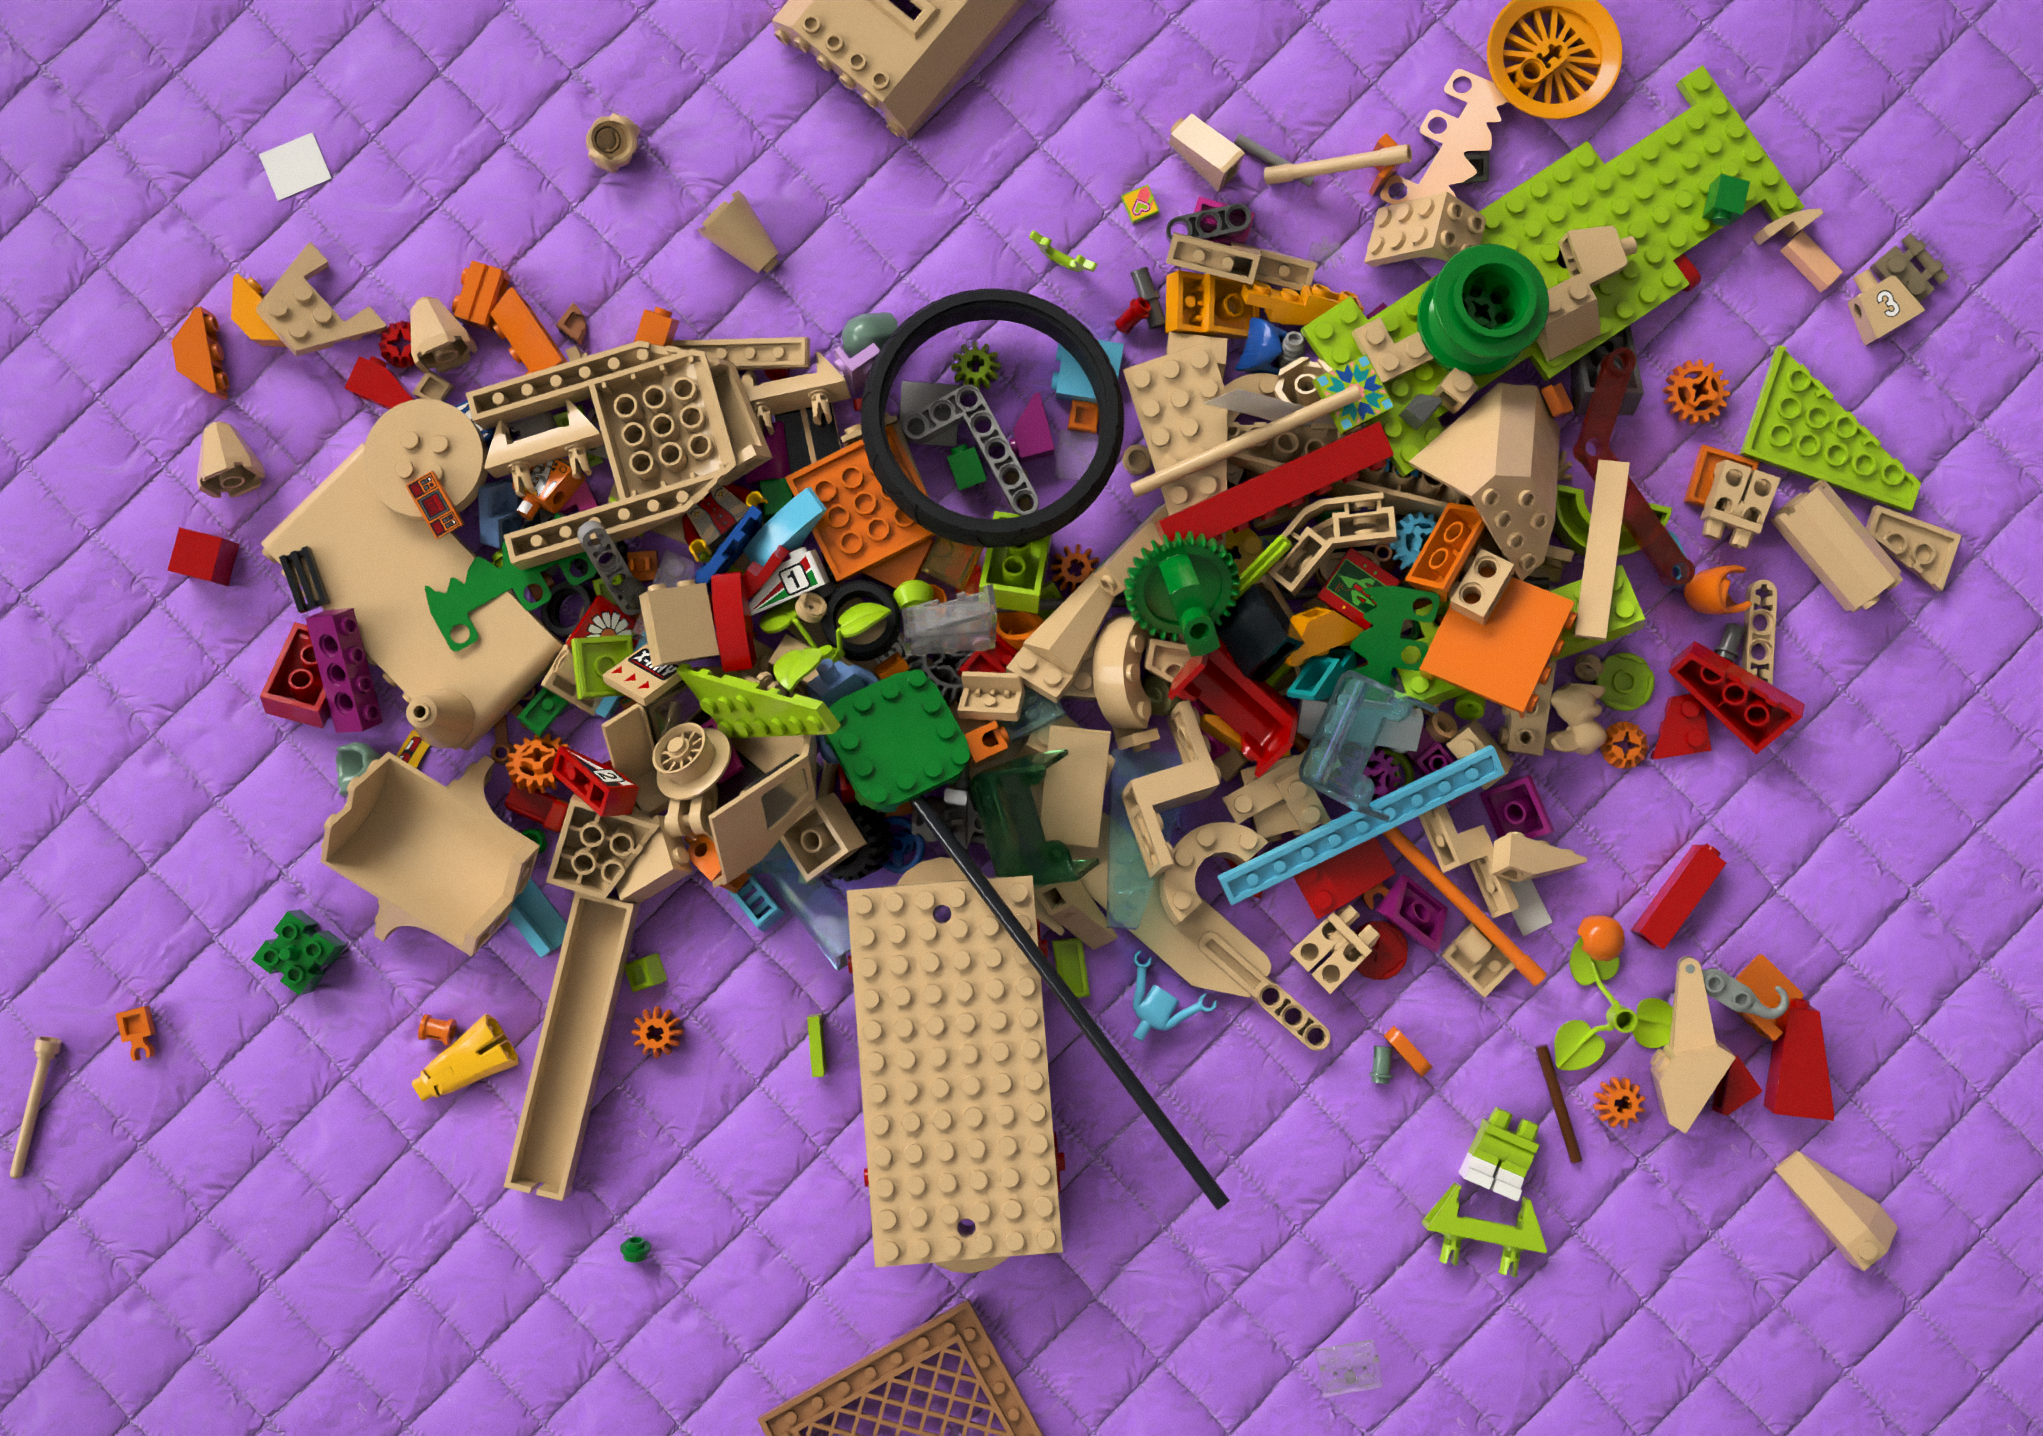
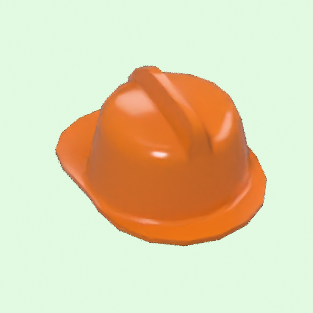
M985 613V620L988 625L1018 652L1023 647L1025 640L1044 622L1035 613Z

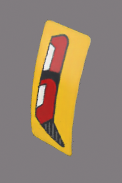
M412 730L396 756L417 768L430 745L425 743L415 730Z

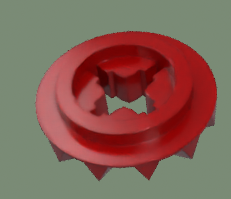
M403 320L397 323H389V327L381 332V340L378 343L381 356L394 367L408 368L414 366L415 362L411 355V344L404 346L402 353L400 348L392 345L395 342H399L402 335L406 341L411 342V323Z

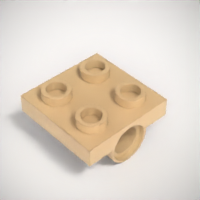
M564 644L542 681L541 686L589 715L594 716L595 710L603 698L578 700L572 649Z
M1472 922L1440 954L1483 998L1515 968L1514 964Z

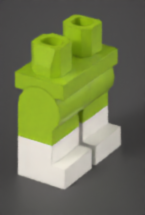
M1495 1107L1488 1120L1482 1119L1480 1128L1458 1173L1470 1182L1491 1189L1518 1202L1522 1193L1521 1186L1539 1147V1144L1535 1142L1539 1126L1534 1122L1521 1118L1516 1132L1507 1128L1513 1114Z

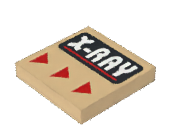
M648 644L642 646L602 675L605 684L645 707L683 680L676 672L682 663L652 668Z

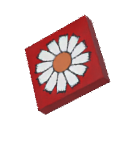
M597 595L565 644L572 649L571 639L632 634L633 649H635L646 631L642 625L627 614H624L621 609L604 596Z

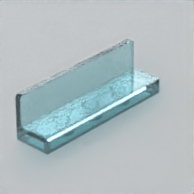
M782 863L770 869L769 874L773 887L835 969L839 971L847 966L846 953L851 951L849 917L820 878L817 877L806 882L799 869L796 872H792V869L790 871Z

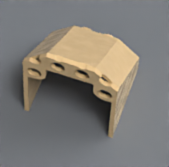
M1498 383L1411 459L1409 463L1417 470L1471 499L1488 528L1484 540L1475 552L1476 555L1480 548L1513 563L1515 571L1513 577L1519 580H1524L1544 562L1555 522L1560 428L1537 386L1531 384L1512 385L1510 383Z

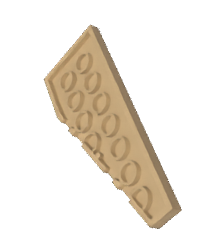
M1210 340L1123 369L1155 472L1228 441V409L1204 404L1226 394ZM1227 458L1160 487L1169 516L1227 490ZM1226 532L1222 533L1223 539L1218 541L1217 544L1218 546L1223 544L1226 548Z

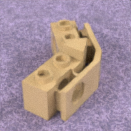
M1383 492L1320 499L1306 506L1281 534L1287 537L1292 545L1296 541L1298 543L1282 562L1279 559L1274 564L1275 566L1268 574L1295 597L1335 549L1398 542L1394 506L1382 507V505H1385ZM1361 507H1367L1368 510L1377 509V511L1351 514L1353 511H1361ZM1345 510V512L1332 513L1331 518L1312 528L1307 526L1301 535H1298L1305 524L1326 511Z

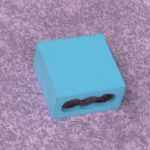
M1098 340L1108 355L1118 379L1124 344ZM1058 343L1056 361H1061L1060 372L1053 373L1051 389L1056 390V399L1072 401L1073 399L1097 403L1087 375L1075 358Z

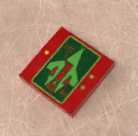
M1350 547L1315 598L1365 631L1370 627L1371 623L1363 615L1376 608L1377 604L1374 602L1373 597L1366 594L1363 589L1368 587L1397 586L1400 580Z

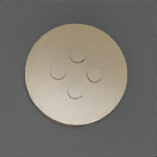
M434 399L410 400L388 410L372 427L363 451L364 474L369 487L383 504L404 517L425 521L405 485L431 471H435L456 510L460 513L477 498L479 487L485 484L488 471L485 470L484 466L488 455V448L479 428L456 407Z

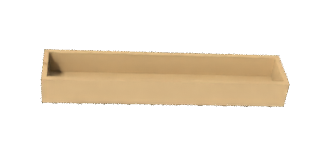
M575 891L504 1188L531 1193L537 1189L536 1195L563 1201L571 1194L641 903L620 901L619 897L610 895L603 900Z

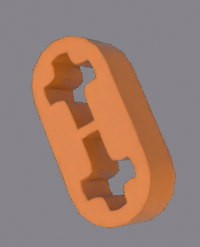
M1395 1026L1383 1035L1386 1041L1421 1078L1433 1068Z

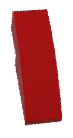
M742 571L712 575L713 613L723 672L753 669L757 662L751 633L754 627Z

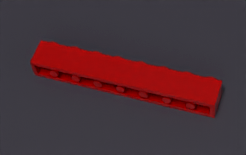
M1379 421L1154 522L1162 542L1163 535L1165 534L1170 541H1174L1175 532L1178 531L1182 540L1185 539L1188 531H1192L1195 540L1203 533L1207 539L1206 542L1212 537L1218 542L1223 539L1222 533L1230 529L1233 530L1234 534L1251 527L1249 521L1260 517L1261 521L1277 515L1276 509L1287 504L1289 509L1306 502L1304 496L1314 492L1316 496L1332 490L1331 484L1340 479L1345 484L1359 478L1358 471L1369 467L1371 472L1387 465L1386 459L1393 456L1394 453Z

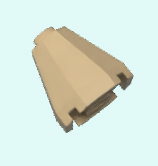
M426 296L415 302L410 310L411 355L415 365L423 373H431L429 368H436L438 373H442L467 363L471 359L469 352L472 351L475 354L478 350L470 334L438 298Z
M1306 357L1298 358L1280 369L1278 383H1276L1274 389L1276 399L1303 406H1308L1322 400L1312 381L1333 369L1321 359H1317V362H1311Z
M221 421L211 423L204 429L202 434L196 479L199 490L213 498H221L220 492H228L229 497H239L259 488L261 485L260 477L264 479L265 471L257 456L235 427Z

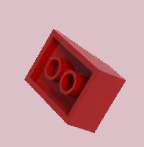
M294 622L260 694V699L267 714L324 729L330 715V709L307 625Z
M1373 837L1294 875L1293 878L1318 920L1349 903L1396 874L1377 838Z

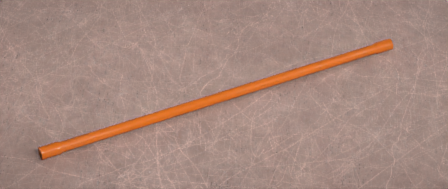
M1296 732L1293 746L1300 753L1314 746L1301 733ZM1337 768L1324 775L1336 789L1342 786V783L1335 781L1336 777L1342 776V773ZM1397 827L1382 833L1514 964L1515 968L1533 986H1537L1544 980L1547 973L1529 955L1523 953Z

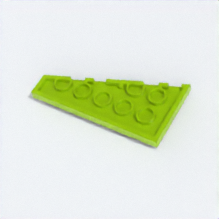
M682 663L676 670L700 701L699 704L702 710L711 715L718 724V730L723 732L728 738L834 734L841 726L823 701L795 694L792 698L786 697L780 689L771 687L768 691L761 689L759 683L726 674L719 678L714 676L711 670L705 668L697 672L692 670V666L687 663Z

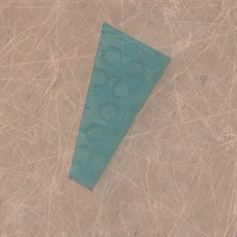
M1112 749L1110 755L1115 759V763L1110 774L1106 928L1136 930L1140 925L1156 877L1151 879L1149 877L1120 794L1130 780L1181 765L1182 761L1179 753L1150 751L1134 753L1133 750ZM1181 806L1159 813L1164 825L1162 834L1165 842L1171 838Z

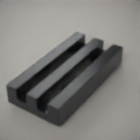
M308 546L301 548L302 550L292 551L290 555L279 557L296 607L300 613H305L330 603L314 555ZM304 557L306 560L319 600L315 601L308 577L305 573L300 558ZM291 562H294L308 604L305 603Z

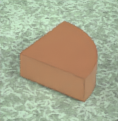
M572 303L555 326L581 345L586 336V320L581 310Z

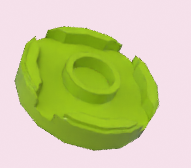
M1621 652L1608 656L1602 661L1604 671L1593 681V685L1605 686V693L1599 698L1604 706L1614 711L1627 712L1639 708L1650 699L1654 690L1655 678L1647 665L1648 663L1643 658L1633 653Z

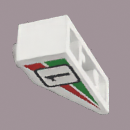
M802 547L789 553L791 559L779 566L749 603L751 616L830 582L816 549L807 552L806 547Z

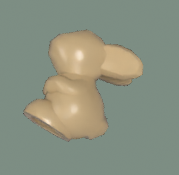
M1567 683L1552 694L1551 705L1557 714L1567 722L1568 727L1566 730L1546 734L1545 748L1553 751L1576 752L1580 755H1589L1605 743L1608 737L1607 733L1594 720V717L1599 716L1602 712V707L1596 704V699L1603 696L1605 686Z

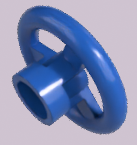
M897 815L884 818L886 823L902 825L907 829L893 834L894 840L890 842V845L894 846L893 863L889 860L883 867L890 872L904 874L923 860L925 840L921 835L916 836L911 833L910 819ZM916 849L913 860L904 865V855Z

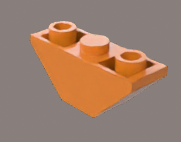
M201 306L195 307L171 341L176 371L222 400L228 399L227 389H229V380L227 374L223 371L221 362L224 360V352L217 340L216 332L219 331L217 318Z

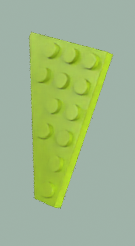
M1777 346L1774 350L1739 455L1817 482L1824 479L1831 487L1906 513L1912 511L1921 482L1912 473L1907 472L1897 458L1893 459L1880 446L1881 442L1865 426L1860 425L1850 411L1846 412L1833 399L1834 395L1818 379L1813 378L1803 364L1799 365L1786 351L1787 348L1785 346Z

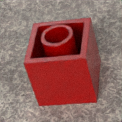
M179 527L167 571L229 586L240 544Z

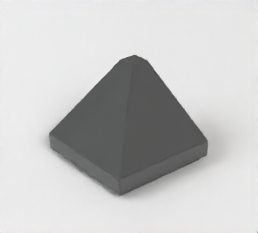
M1466 151L1464 155L1476 169L1477 173L1459 184L1489 181V151Z

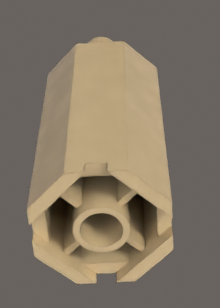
M1824 479L1808 487L1811 490L1809 494L1807 492L1802 494L1801 492L1781 507L1770 521L1845 611L1851 610L1854 613L1862 607L1866 610L1880 600L1878 595L1883 590L1887 589L1889 591L1903 581L1899 575L1901 570Z

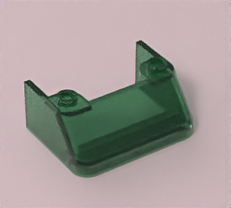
M1067 749L1025 755L983 770L972 778L970 783L971 792L997 877L1033 875L1034 886L1078 881L1100 864L1098 858L1072 861L1070 851L1063 842L1059 840L1046 841L1030 786L1040 783L1046 776L1047 768L1069 755Z

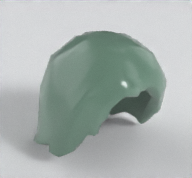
M866 313L848 320L842 331L845 353L853 357L872 343H875L879 350H881L891 334L898 328V322L892 313Z
M352 742L336 748L338 753L335 761L337 764L336 771L338 772V786L340 788L339 795L343 797L348 796L347 786L354 777H360L364 774L373 760L382 758L376 750L366 743Z

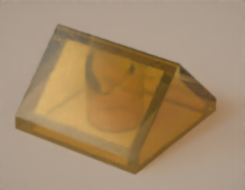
M937 535L919 573L963 591L984 547L956 543Z

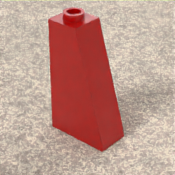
M1791 998L1787 1011L1782 1016L1776 1018L1778 1021L1776 1026L1783 1033L1772 1044L1763 1106L1773 1114L1834 1121L1835 1114L1820 1011L1809 1005L1810 1002L1807 1000Z

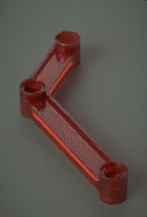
M1624 347L1612 351L1601 361L1600 373L1578 441L1573 448L1575 459L1582 463L1594 482L1596 481L1598 460L1618 461L1609 448V441L1632 370H1634L1637 361L1634 352ZM1614 357L1622 360L1623 370H1619L1614 366ZM1587 442H1590L1595 446V456H1591L1587 453ZM1628 475L1622 517L1623 524L1658 572L1659 579L1664 585L1675 587L1689 583L1695 575L1694 564L1684 556ZM1674 565H1677L1681 570L1679 580L1672 574Z

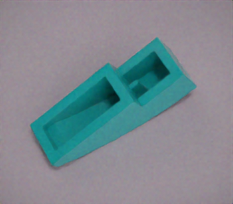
M1334 647L1329 649L1330 652L1326 655L1312 656L1288 689L1287 696L1319 701L1334 695L1346 685L1345 672L1358 668L1355 651Z

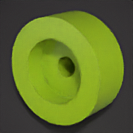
M1470 692L1457 696L1454 711L1459 717L1466 720L1479 719L1484 715L1485 698Z

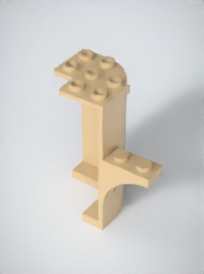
M388 751L379 760H373L364 774L360 777L356 776L350 781L347 786L348 797L344 808L337 814L333 813L324 824V839L321 843L322 854L320 862L379 898V911L374 920L376 923L374 936L384 942L400 926H413L441 937L472 957L505 921L513 909L511 905L515 901L516 896L523 893L532 875L540 845L505 824L489 807L485 798L484 788L491 780L495 763L490 757L484 755L477 763L472 762L459 780L454 779L448 787H445Z

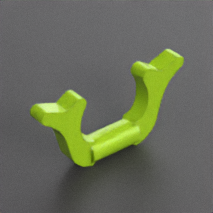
M1032 230L1029 239L1039 247L1042 254L1069 270L1075 272L1083 270L1094 272L1098 265L1093 261L1087 260L1082 255L1078 254L1076 259L1052 248L1050 246L1052 240L1043 237L1034 230Z

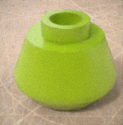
M909 580L897 587L893 597L904 615L910 618H920L929 611L934 597V590L922 580Z

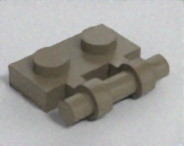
M1910 232L1901 240L1908 250L1902 253L1895 245L1874 262L1870 269L1881 281L1891 275L1896 276L1916 300L1921 302L1935 290L1927 281L1930 277H1933L1941 284L1950 276L1944 271L1943 263L1939 259L1935 260L1925 249L1927 245L1921 239L1918 241ZM1914 256L1925 268L1921 273L1910 262Z

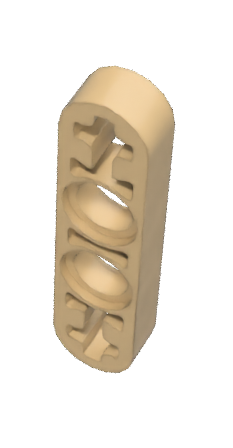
M1764 579L1751 583L1746 590L1745 602L1749 600L1752 606L1745 610L1744 614L1745 631L1743 633L1742 668L1772 685L1777 588L1771 581ZM1761 586L1762 590L1768 594L1762 600L1759 595L1755 594V591L1761 589ZM1759 605H1761V607L1767 606V610H1766V609L1754 610V606H1755V607H1756V606H1759ZM1758 614L1764 616L1767 620V626L1763 631H1758L1753 626V618ZM1755 644H1760L1765 649V657L1760 661L1754 659L1751 654V649ZM1751 665H1764V669H1759L1757 674V668L1751 669Z

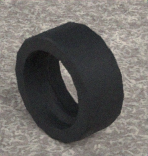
M563 581L550 589L552 596L547 603L542 605L541 616L543 623L550 632L568 639L595 600L596 594L592 589L582 584L574 586L568 581ZM579 594L584 602L583 614L575 625L565 627L560 623L559 609L562 602L568 596Z

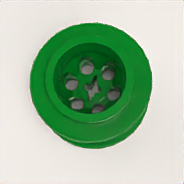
M1496 244L1475 245L1455 254L1444 265L1439 275L1428 284L1418 305L1417 330L1427 350L1434 357L1433 360L1445 370L1450 372L1457 368L1459 371H1465L1471 376L1488 375L1500 371L1511 364L1521 351L1528 348L1539 337L1545 327L1549 313L1548 289L1537 267L1518 251ZM1470 289L1475 290L1478 297L1471 296ZM1490 296H1493L1499 304H1494L1490 300ZM1478 313L1481 317L1476 318L1475 314ZM1495 317L1502 318L1504 324H1498Z

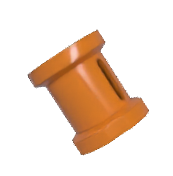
M424 1014L419 1025L418 1039L423 1041L426 1039L442 1041L444 1045L450 1046L455 1037L457 1022L451 1018L446 1021L432 1018V1015Z

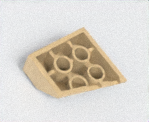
M574 793L570 799L546 883L605 900L647 841L658 829L660 823L636 807H633L632 814L601 817Z

